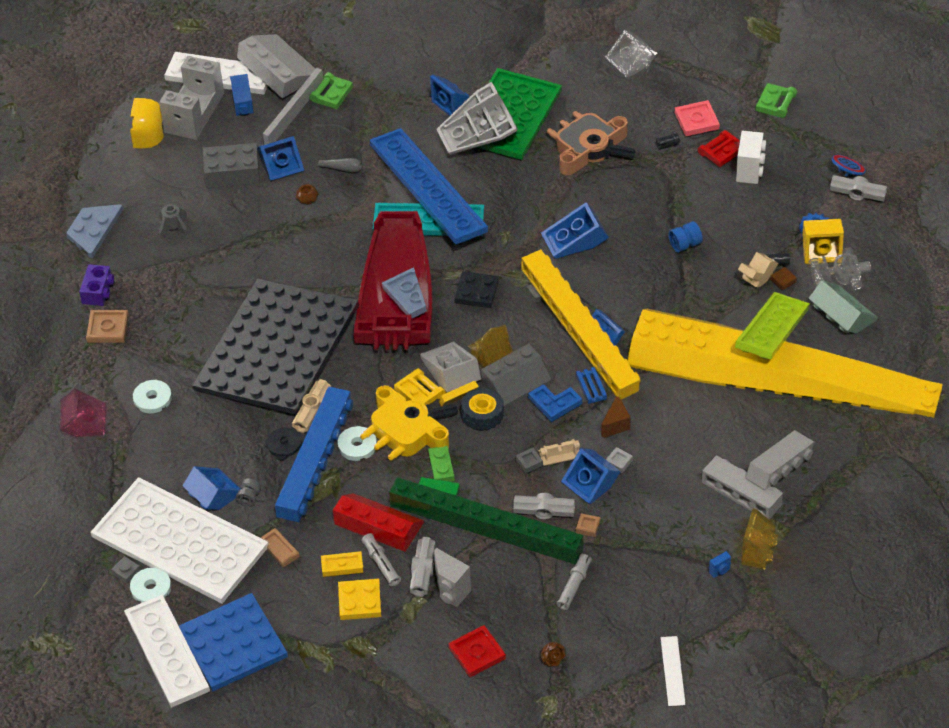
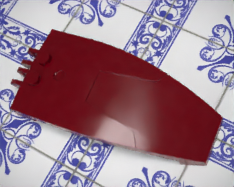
M380 211L374 221V232L358 298L359 307L354 325L355 343L374 344V350L379 349V344H385L386 350H390V344H393V350L398 349V344H404L405 350H409V344L430 343L433 311L431 274L422 222L417 211ZM413 267L427 310L412 318L411 314L406 315L382 287V282Z

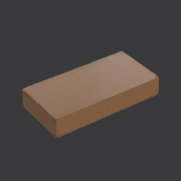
M276 528L261 537V539L268 542L267 551L283 568L300 557L299 552Z

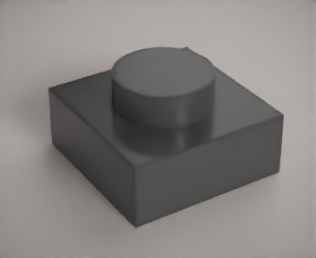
M534 448L516 455V461L525 473L543 466V460Z
M125 556L111 569L112 575L126 584L132 580L135 574L141 571L138 564Z

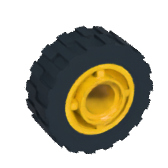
M487 388L473 389L462 398L461 417L467 426L473 429L489 430L496 427L503 420L504 401L496 391Z

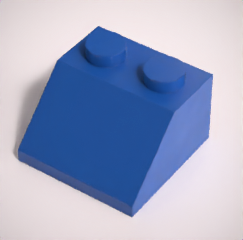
M436 75L430 76L432 102L451 116L469 98V95L448 79Z
M294 136L257 147L262 166L270 181L304 171Z
M580 448L561 482L586 502L592 504L612 487L621 471L593 449Z
M194 466L183 484V487L188 490V494L196 498L200 502L201 507L206 510H220L236 499L238 491L241 490L219 468Z

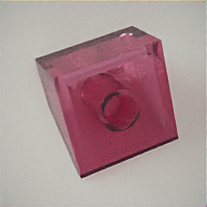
M76 388L61 399V431L74 437L105 434L106 403Z

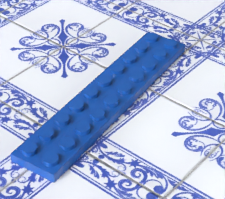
M401 128L370 139V146L455 244L488 232V226Z

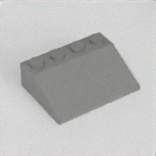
M277 34L251 36L239 42L237 58L282 98L300 89L315 70L310 63Z

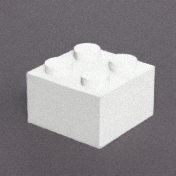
M741 132L736 182L758 184L759 177L763 176L764 166H761V164L765 163V153H762V151L766 149V140H763V133Z

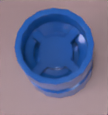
M694 221L684 224L682 228H674L668 234L673 249L678 253L686 250L689 246L694 247L703 242L701 230Z

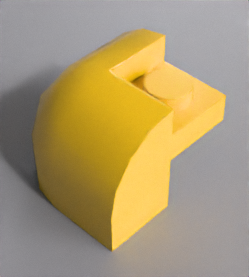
M134 98L131 110L133 128L130 129L133 148H151L158 145L164 137L160 104L152 99Z

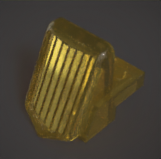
M506 325L488 329L481 338L468 345L471 350L469 353L477 358V361L480 360L484 368L513 352Z

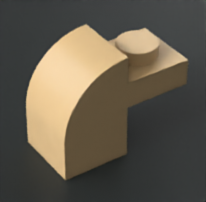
M756 252L749 265L741 263L738 270L743 272L742 278L755 287H760L768 281L778 263L765 254Z

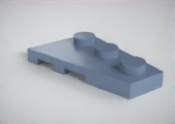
M414 267L382 282L383 289L406 315L411 314L412 318L427 311Z

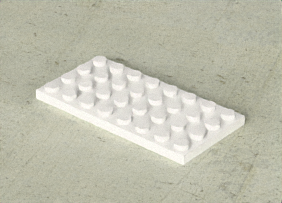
M139 477L91 531L93 538L151 568H157L167 573L169 577L221 604L263 555L268 546L267 541Z

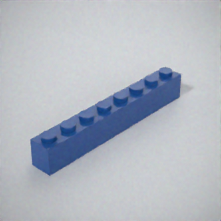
M328 386L276 501L275 510L277 518L300 522L302 515L306 514L308 501L312 500L314 496L315 485L320 483L321 472L327 466V458L333 453L334 442L338 440L341 432L340 429L346 423L348 411L352 410L353 400L351 399L350 391Z

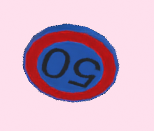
M842 155L832 156V162L839 167L838 171L847 172L846 177L852 174H865V168L857 161Z

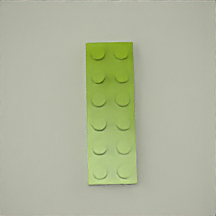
M774 292L736 340L735 348L741 349L743 352L759 355L764 359H772L806 314L810 303Z

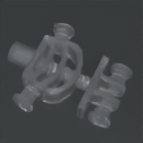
M844 248L843 253L836 256L833 267H828L825 256L822 257L821 264H819L818 258H812L808 262L809 266H811L812 278L815 280V287L818 286L821 280L831 283V275H834L840 284H852V288L858 290L863 286L862 281H860L861 273L871 272L870 261L858 262L857 256L853 255L852 248Z

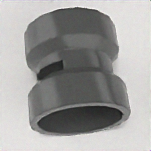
M244 479L240 486L241 490L236 495V500L244 506H253L257 499L256 495L260 492L261 485L253 479Z

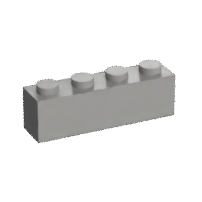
M794 430L750 462L746 478L766 490L771 485H775L783 476L786 477L794 468L797 469L802 462L808 461L813 454L812 447L814 442Z
M716 455L704 468L702 483L769 521L782 506L783 493L771 486L764 490L746 478L747 472L744 469L738 468L728 460Z

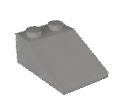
M455 342L420 354V358L437 384L446 392L455 390L472 381L481 380L477 358Z

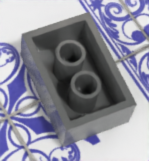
M257 143L203 148L206 188L260 183Z

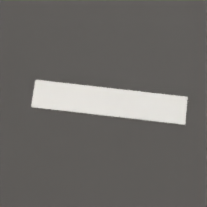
M677 636L661 637L668 706L685 705Z

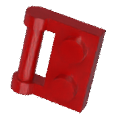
M724 130L718 137L706 145H701L697 150L702 157H707L717 166L721 167L738 155L740 140Z

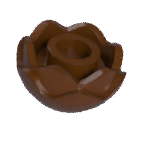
M304 184L296 191V199L300 203L308 205L316 201L319 195L317 189L310 184Z
M559 642L546 644L541 652L542 662L548 667L558 666L562 659L565 658V648Z

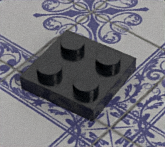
M462 271L454 298L455 303L491 308L499 283V276Z

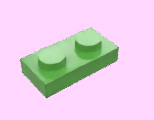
M448 446L429 448L428 453L434 479L448 482L454 481Z

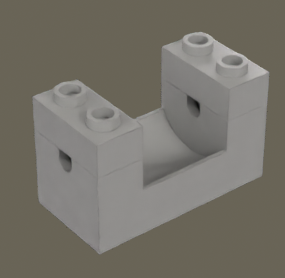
M187 56L181 66L183 87L179 93L166 90L159 104L165 133L197 140L224 95L219 62Z

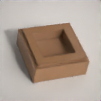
M581 513L576 533L596 537L601 517Z

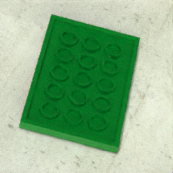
M497 68L489 83H493L518 130L502 140L481 145L477 148L522 160L560 95L562 85Z

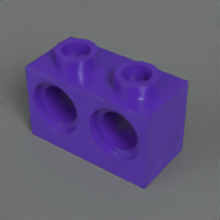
M88 264L79 291L82 304L104 306L106 299L110 295V285L114 283V274H111L110 266Z

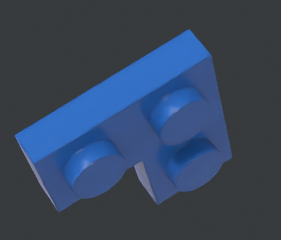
M544 384L528 393V398L551 422L582 404V398L571 387L556 396Z

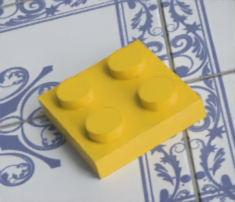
M379 579L338 582L340 620L381 617Z

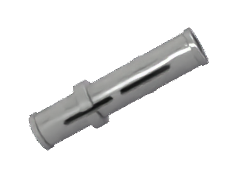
M373 534L365 535L361 541L369 551V557L376 562L390 586L398 585L401 582V578L384 554L385 550L377 543Z
M586 554L579 556L575 567L570 571L571 576L557 601L558 607L562 603L560 609H569L581 581L586 578V571L592 562L591 557L586 560L588 557Z

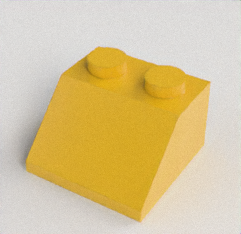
M841 219L803 221L805 264L842 262L844 231Z

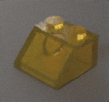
M755 508L752 509L743 538L741 564L766 569L767 562L772 561L774 551L771 549L772 546L776 547L778 535L775 534L776 526Z

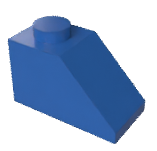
M248 74L230 76L236 116L254 113Z

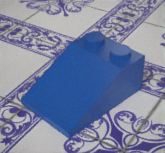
M587 202L541 232L555 259L594 248L609 238L596 213Z

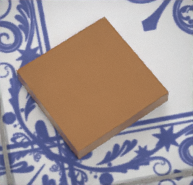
M91 310L86 336L87 343H124L129 317L128 310Z

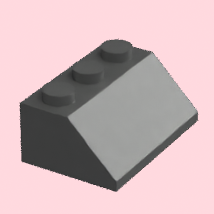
M530 344L481 369L482 385L501 395L504 401V408L527 396L529 392L541 385L551 383V378L540 355Z

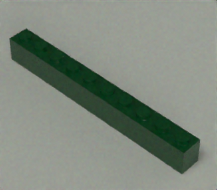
M397 477L389 491L390 507L576 565L579 556L584 550V535L405 479Z

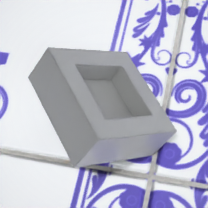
M616 447L606 460L620 470V473H623L633 461V456Z

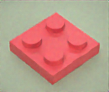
M709 100L675 107V115L685 137L718 130L720 127Z

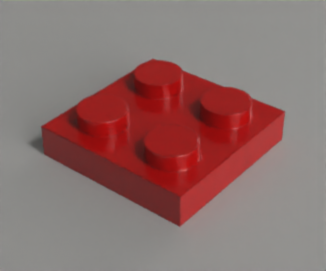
M485 625L448 643L450 651L469 677L506 659V654Z

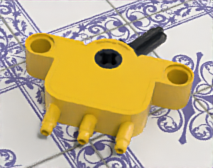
M384 385L377 388L376 403L378 409L372 414V425L360 435L361 439L364 440L374 433L380 439L374 445L376 450L385 445L393 449L391 454L388 455L389 460H393L399 455L412 456L426 445L430 448H441L444 446L449 448V432L447 428L434 419L457 414L456 404L430 409L429 404L424 405V403L416 400L406 401L405 397L389 386Z

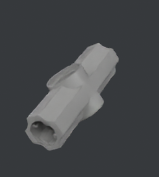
M833 175L830 190L849 194L850 198L858 201L869 198L884 202L887 186L869 183L862 176L849 179Z
M540 493L537 497L515 495L513 511L519 514H535L537 518L543 520L550 519L552 516L574 517L575 499L554 498L549 493Z
M423 537L418 540L416 555L412 559L410 593L416 597L427 595L430 577L433 576L435 541L430 537Z

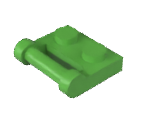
M326 72L317 89L309 95V99L315 103L338 109L352 90L353 82L335 77L332 73ZM332 84L326 92V94L324 96H321V93L324 91L327 85Z
M767 83L756 105V111L784 118L792 98L797 94V89ZM785 96L782 105L777 108V105L781 97Z

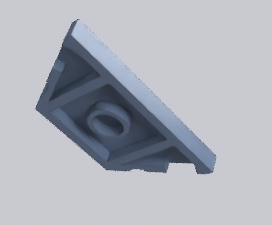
M119 204L82 208L66 233L67 238L71 242L76 243L79 249L85 250L90 258H93L122 213L123 206Z

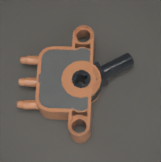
M574 111L573 116L576 119L571 123L561 120L560 124L563 128L558 133L551 128L547 130V133L557 141V151L561 154L560 172L564 175H572L586 166L588 162H600L605 158H609L610 154L634 158L635 149L616 145L624 140L628 133V121L623 116L614 117L606 122L596 114L586 113L582 115Z

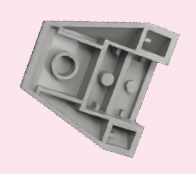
M492 82L473 93L437 128L449 155L502 140L518 130Z

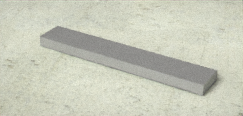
M316 68L265 130L263 133L264 145L276 142L310 100L309 95L317 89L323 80L322 69Z

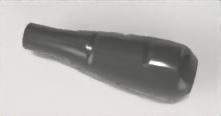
M357 158L319 160L318 166L357 173L362 169V162Z

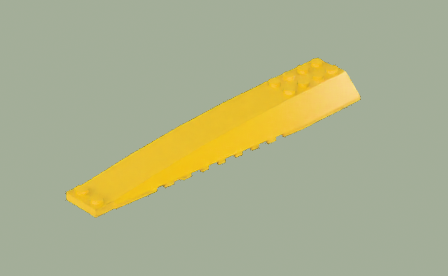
M652 309L642 310L632 337L628 356L630 367L701 383L721 386L730 384L736 385L735 388L740 389L750 387L756 388L755 391L760 392L770 390L780 395L790 393L794 394V397L802 398L803 395L813 397V400L819 401L823 398L833 400L832 403L841 404L842 402H848L852 406L861 407V404L869 405L872 409L911 415L918 414L932 418L935 417L943 386L940 383L922 380L869 363L786 341L772 359H764L759 355L743 352L741 349L735 348L736 340L743 333V330Z

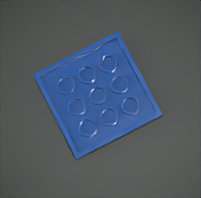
M252 593L179 625L212 692L288 657L286 649Z

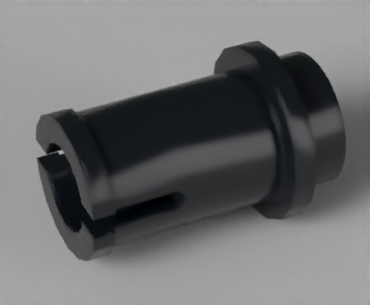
M672 132L671 135L656 138L657 147L660 150L672 145L677 146L680 143L679 135Z
M786 251L781 254H767L778 265L787 266V264H790V253H786Z

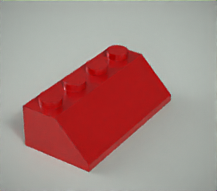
M354 493L342 495L333 509L335 525L363 536L371 533L376 541L406 552L424 524L422 519Z

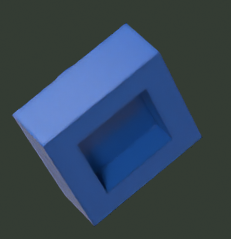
M727 551L710 560L709 573L713 578L720 574H725L730 569L731 556Z

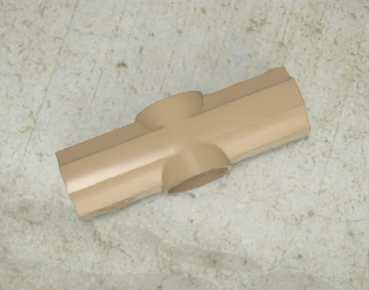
M322 379L316 381L309 394L303 397V405L292 422V427L297 432H308L328 386L331 387L327 381Z

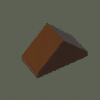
M615 397L601 424V437L604 438L630 430L631 417L620 397Z

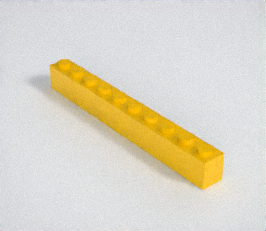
M541 249L522 257L521 270L615 396L624 399L638 392L639 383L641 382L638 373L633 372L628 360L621 356L618 347L610 341L609 335L602 331L599 322L593 319L588 307L581 303L578 294L571 290L569 282L562 278L559 269L553 266L550 257L545 255Z

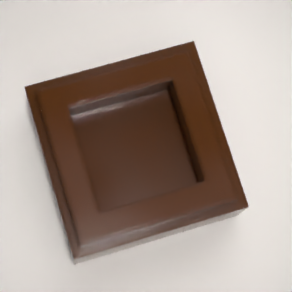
M784 267L770 275V280L783 291L796 283L797 277Z

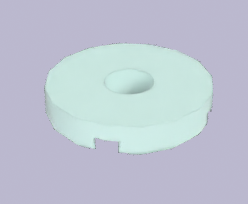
M159 380L145 381L139 384L133 393L134 405L140 411L149 414L158 413L165 406L167 408L172 400L169 386ZM151 395H156V396H157V397L154 398V399H149V398H148V397L151 396Z
M357 426L344 430L338 438L340 454L352 461L369 458L376 450L374 448L376 444L374 433L363 440L360 435L367 428ZM355 442H361V443H362V444L359 445V446H354V445H352V444L355 443Z
M146 568L134 575L130 583V590L133 598L141 603L163 595L165 599L167 594L169 595L171 592V581L167 573L157 568ZM149 584L156 585L153 589L146 588Z

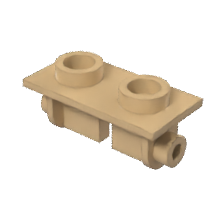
M572 439V441L563 442L559 446L558 444L543 446V448L538 450L543 460V466L573 460L579 452L580 444L578 440Z

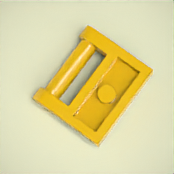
M419 368L394 384V389L405 397L407 401L416 400L424 403V405L431 404L446 393L441 386L438 387L428 379ZM417 381H420L422 384H424V385H425L428 389H430L432 392L430 393L427 389H425V388H424L421 384H419Z

